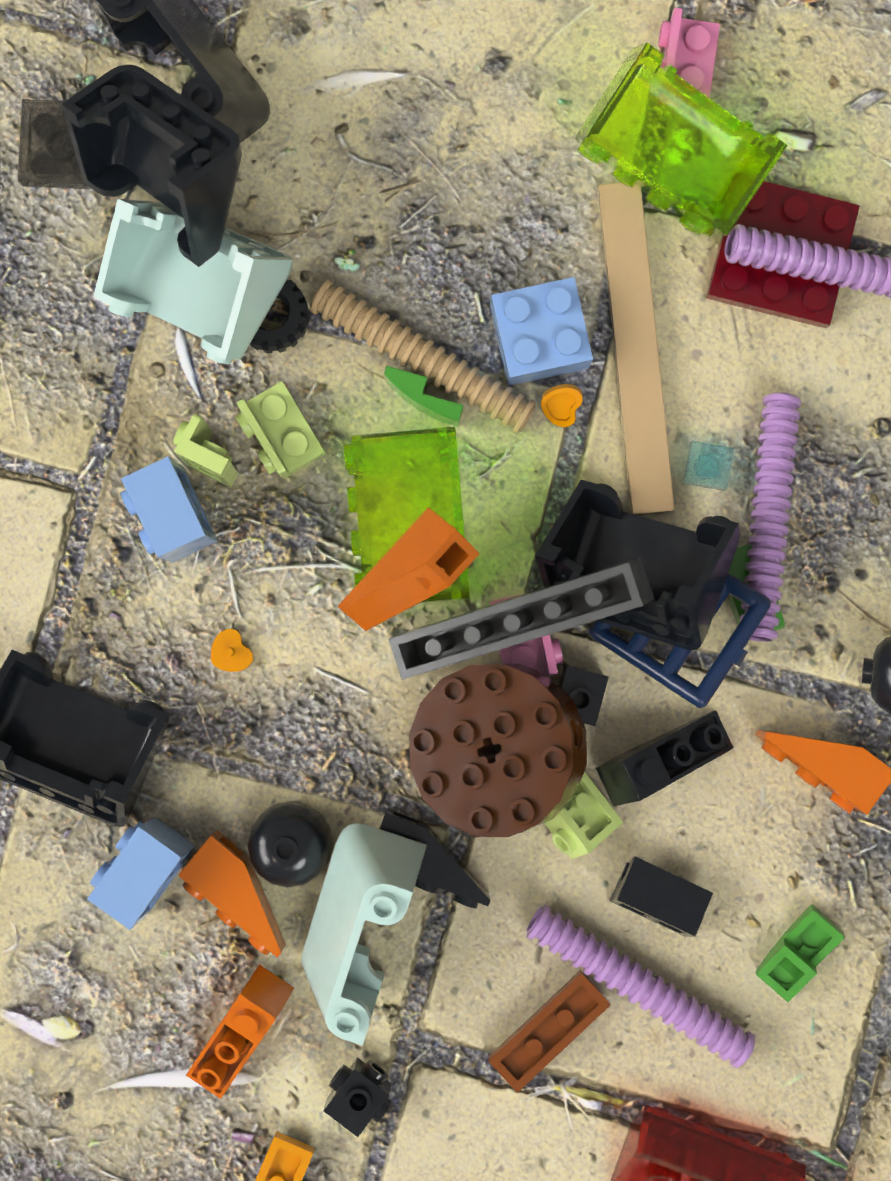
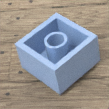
M575 277L491 295L490 309L508 386L589 369L593 357Z
M169 456L121 478L126 489L120 492L121 498L128 512L132 516L137 514L144 528L139 531V536L150 555L155 553L157 558L174 563L218 542L184 467Z
M156 817L144 824L138 822L134 828L130 826L116 844L115 848L120 851L117 857L114 856L109 863L105 862L91 879L89 884L94 886L95 889L87 900L131 930L149 914L196 846Z

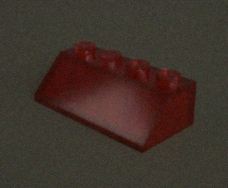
M644 1105L630 1124L610 1181H805L807 1165L792 1160L784 1153L771 1152L752 1145L744 1138L730 1137L714 1131L704 1123L690 1122L674 1116L664 1108Z

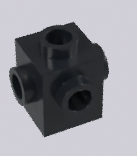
M358 1057L350 1068L343 1064L328 1085L333 1090L326 1099L323 1111L355 1136L359 1137L371 1119L377 1123L391 1105L392 1100L388 1098L391 1083L387 1080L388 1074L373 1061L369 1060L367 1063H364Z

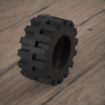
M291 279L286 280L277 296L288 307L286 322L275 330H266L259 327L250 343L252 348L263 350L265 353H272V351H279L281 353L286 351L287 347L297 345V340L300 337H304L307 324L309 325V309L303 293Z

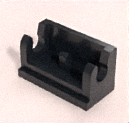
M635 856L630 863H626L609 901L684 937H696L713 892Z

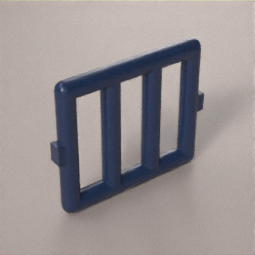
M728 573L714 616L728 594L750 607L698 687L678 675L692 650L674 646L662 664L643 652L651 638L634 633L628 642L610 630L611 625L595 621L592 625L590 636L694 706L703 708L708 705L733 664L739 667L748 653L744 650V647L770 609L771 601L764 594Z

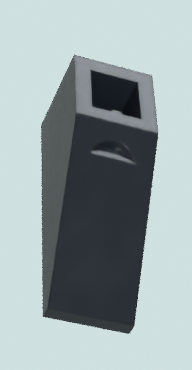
M715 710L620 754L596 767V770L613 806H618L647 798L734 749Z
M387 808L379 829L427 845L416 880V887L435 894L439 888L455 894L453 897L454 901L470 908L476 909L478 903L489 906L490 894L427 823Z

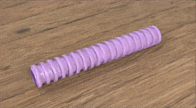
M741 224L735 225L727 237L725 256L729 263L734 264L739 261V264L742 266H748L751 263V266L756 269L764 267V270L770 272L776 269V272L779 274L788 272L792 277L800 275L801 278L806 280L813 278L816 282L825 281L829 285L837 283L839 287L845 288L849 286L852 290L861 289V291L866 293L873 291L876 295L881 296L885 294L886 297L891 298V258L884 257L881 259L880 256L875 254L869 256L866 252L861 251L857 253L853 249L844 250V248L839 246L833 248L830 244L824 243L820 245L817 241H810L808 243L804 238L796 240L795 237L790 235L783 238V235L775 232L771 235L770 231L761 230L758 232V229L755 227L746 229Z
M771 393L763 398V405L766 408L762 410L761 416L765 420L761 422L760 429L764 433L759 436V442L762 446L758 448L757 454L761 459H758L756 462V467L760 471L755 474V480L758 484L754 486L753 492L757 494V497L752 500V505L756 507V510L751 512V518L755 521L750 524L749 528L753 533V536L748 538V543L752 546V549L747 551V557L751 560L745 566V569L749 571V575L744 577V582L767 596L771 601V607L750 638L753 641L769 642L778 638V632L774 631V626L779 625V619L775 616L781 610L777 600L782 598V593L778 591V587L783 585V579L779 578V576L785 570V567L781 565V561L786 559V554L782 552V548L787 546V540L783 536L788 534L789 529L785 526V523L790 519V515L786 513V510L791 507V502L787 500V497L792 495V489L788 486L792 484L794 479L790 472L795 469V464L791 459L795 458L796 451L792 447L797 444V438L794 434L798 432L799 426L795 421L799 420L800 413L796 409L801 406L800 398L789 393ZM742 602L741 608L746 613L750 606Z
M546 904L537 910L527 927V938L530 940L537 938L538 945L541 947L548 945L549 951L553 954L561 953L560 958L562 960H572L571 965L575 968L583 967V973L586 975L593 973L594 980L599 983L604 980L606 982L605 986L610 990L614 987L617 988L618 995L621 997L628 995L629 1002L633 1004L639 1002V1008L644 1011L650 1009L651 1015L655 1018L661 1016L662 1022L666 1025L673 1023L674 1030L677 1032L684 1030L687 1038L691 1040L695 1037L698 1045L701 1047L707 1045V1050L713 1054L719 1052V1058L724 1061L730 1059V1065L738 1068L748 1060L755 1046L754 1034L749 1031L744 1033L743 1027L738 1024L732 1026V1020L727 1017L721 1019V1014L716 1010L709 1012L708 1005L704 1003L698 1005V999L693 996L687 998V992L682 989L676 991L675 985L671 982L664 984L663 977L660 975L653 977L652 970L648 968L642 970L641 964L637 961L629 962L630 957L626 954L618 955L619 950L615 947L608 949L607 942L604 940L597 942L596 935L592 933L584 934L585 929L583 927H573V921L570 919L562 920V914L559 912L552 914L550 912L551 907Z

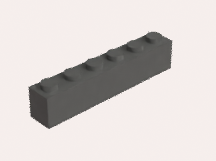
M639 557L407 631L388 640L401 680L644 606L654 600V596L642 559Z

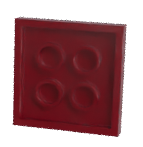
M738 175L735 180L706 299L825 329L828 328L831 324L840 288L837 286V283L829 285L825 281L816 282L813 278L809 280L803 279L800 275L792 277L788 272L779 274L776 272V269L772 272L764 270V267L756 269L751 266V263L748 266L740 265L739 261L734 264L729 263L725 256L726 240L733 227L741 224L746 229L755 227L758 229V232L767 230L770 231L771 235L777 232L782 234L783 238L790 235L795 237L796 240L804 238L808 243L810 241H817L820 245L826 243L832 245L833 248L839 246L847 250L850 247L860 205Z

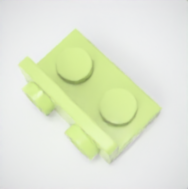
M283 381L247 402L244 399L236 402L242 412L236 416V419L248 439L254 435L257 437L263 447L262 450L257 452V455L269 474L277 471L284 480L326 455Z
M193 414L189 422L183 421L179 426L173 440V444L177 445L174 452L186 466L232 488L239 474L231 463L233 459L226 455L227 451L209 441L213 432L202 417Z
M584 771L581 782L577 784L573 797L553 820L544 824L552 833V839L556 847L574 859L590 853L615 831L623 821Z

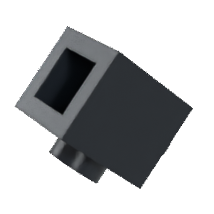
M564 665L559 686L573 699L584 726L585 724L596 726L609 677Z

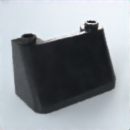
M95 0L112 33L126 52L133 47L132 45H143L150 48L157 55L172 43L197 75L185 85L181 95L231 128L239 136L240 143L268 121L270 104L265 92L193 0Z
M122 65L111 69L61 104L83 183L97 193L109 197L120 196L138 185L184 219L185 227L179 232L177 237L179 251L198 267L220 250L242 158L239 136L231 128L136 65Z
M580 480L535 554V558L545 588L641 557L654 600L644 606L596 621L676 647L697 650L701 647L708 634L740 540L739 523L730 521L723 516H709L700 520L696 532L624 512L620 498L611 486Z
M11 650L0 669V780L104 823L124 827L134 808L169 723V714L165 713L160 705L148 700H143L141 703H132L128 710L54 680L52 672L47 667L48 662L43 657L32 652H26L24 655Z

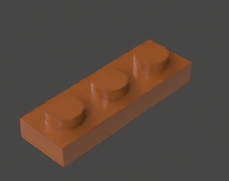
M580 970L488 1056V1062L518 1093L596 1020L611 1003Z

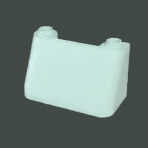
M117 199L93 297L109 304L108 310L114 314L133 317L134 312H147L202 338L200 346L207 351L206 357L215 362L231 364L232 360L241 359L288 279L294 258L225 227L220 250L198 267L179 251L177 237L179 232L185 227L184 219L160 202Z
M358 823L344 828L335 844L303 948L301 963L328 1029L341 1039L363 1046L385 972L379 970L375 972L369 962L371 948L358 944L365 920L388 926L396 924L403 919L414 891L427 845Z

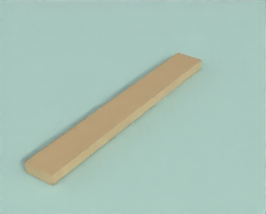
M641 181L600 184L598 186V197L631 514L646 515L673 512L675 507Z

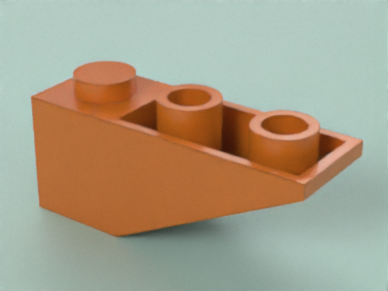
M428 507L338 607L361 628L367 631L450 587L480 553L453 526Z
M760 729L755 734L764 741L761 749L781 763L785 758L799 767L795 772L799 778L813 788H816L819 783L832 792L829 800L848 814L855 809L867 815L891 783V768L863 747Z
M217 830L210 835L178 876L185 881L183 887L194 898L200 901L206 898L217 907L216 915L228 926L235 928L238 925L250 935L248 941L264 955H268L271 952L278 958L286 943L254 866L250 862V857Z
M259 964L186 1076L221 1099L278 1017L294 987Z

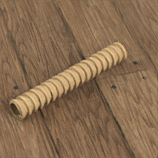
M327 280L317 289L310 304V311L314 315L321 313L324 321L333 320L334 327L339 328L343 326L346 334L349 335L353 332L356 334V340L361 341L365 339L368 347L372 348L374 345L378 347V353L384 354L387 352L390 360L395 361L398 359L400 360V366L404 368L410 366L412 367V373L417 374L420 372L423 376L427 377V381L429 379L434 380V386L437 388L441 385L444 386L447 394L456 393V399L459 401L463 398L466 399L469 407L478 406L479 413L484 414L488 412L491 414V420L495 421L498 418L502 421L501 426L506 428L510 425L513 427V433L518 434L527 424L536 408L534 400L531 399L527 402L523 399L524 395L522 393L518 395L513 394L512 387L508 386L505 389L501 386L502 382L500 380L491 381L490 374L485 373L481 375L478 373V367L474 366L471 369L467 366L468 361L464 359L459 362L456 360V354L451 353L448 355L445 353L446 348L442 346L439 348L434 347V341L431 339L426 342L423 340L422 334H412V328L409 326L405 328L400 327L401 322L397 319L393 322L390 321V316L387 313L378 314L379 310L377 307L368 308L365 300L358 302L355 294L350 293L346 295L343 287L339 286L337 289L333 287V281Z

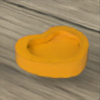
M573 384L556 385L542 395L541 407L543 413L551 423L559 427H569L575 422L576 409L582 404L583 393L579 387Z
M226 629L216 636L211 648V661L215 667L223 671L239 672L247 669L253 663L254 654L251 649L243 645L242 635L239 631Z

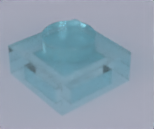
M691 441L683 484L725 491L728 486L734 448Z

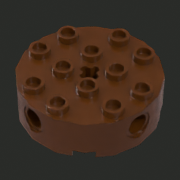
M522 664L470 665L442 678L420 702L409 733L410 769L422 799L446 824L474 837L508 838L553 820L573 797L577 784H580L587 766L586 729L573 699L548 676ZM500 744L502 752L495 754L494 745Z

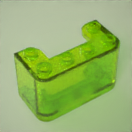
M646 42L633 47L576 135L575 140L580 143L577 151L595 164L602 162L612 166L614 171L611 175L627 187L633 188L636 183L646 190L648 194L645 199L664 212L669 207L682 216L679 223L699 236L702 233L707 237H711L712 234L727 236L788 145L772 133H768L764 137L752 129L754 125L750 122L738 120L675 74L677 69L673 66L668 65L661 68V61L665 55Z
M455 426L352 435V444H344L345 468L348 470L349 475H354L355 487H347L349 513H357L359 529L351 530L353 556L361 555L362 573H354L355 587L428 507L465 538ZM468 568L464 570L450 587L416 605L468 601L470 599Z

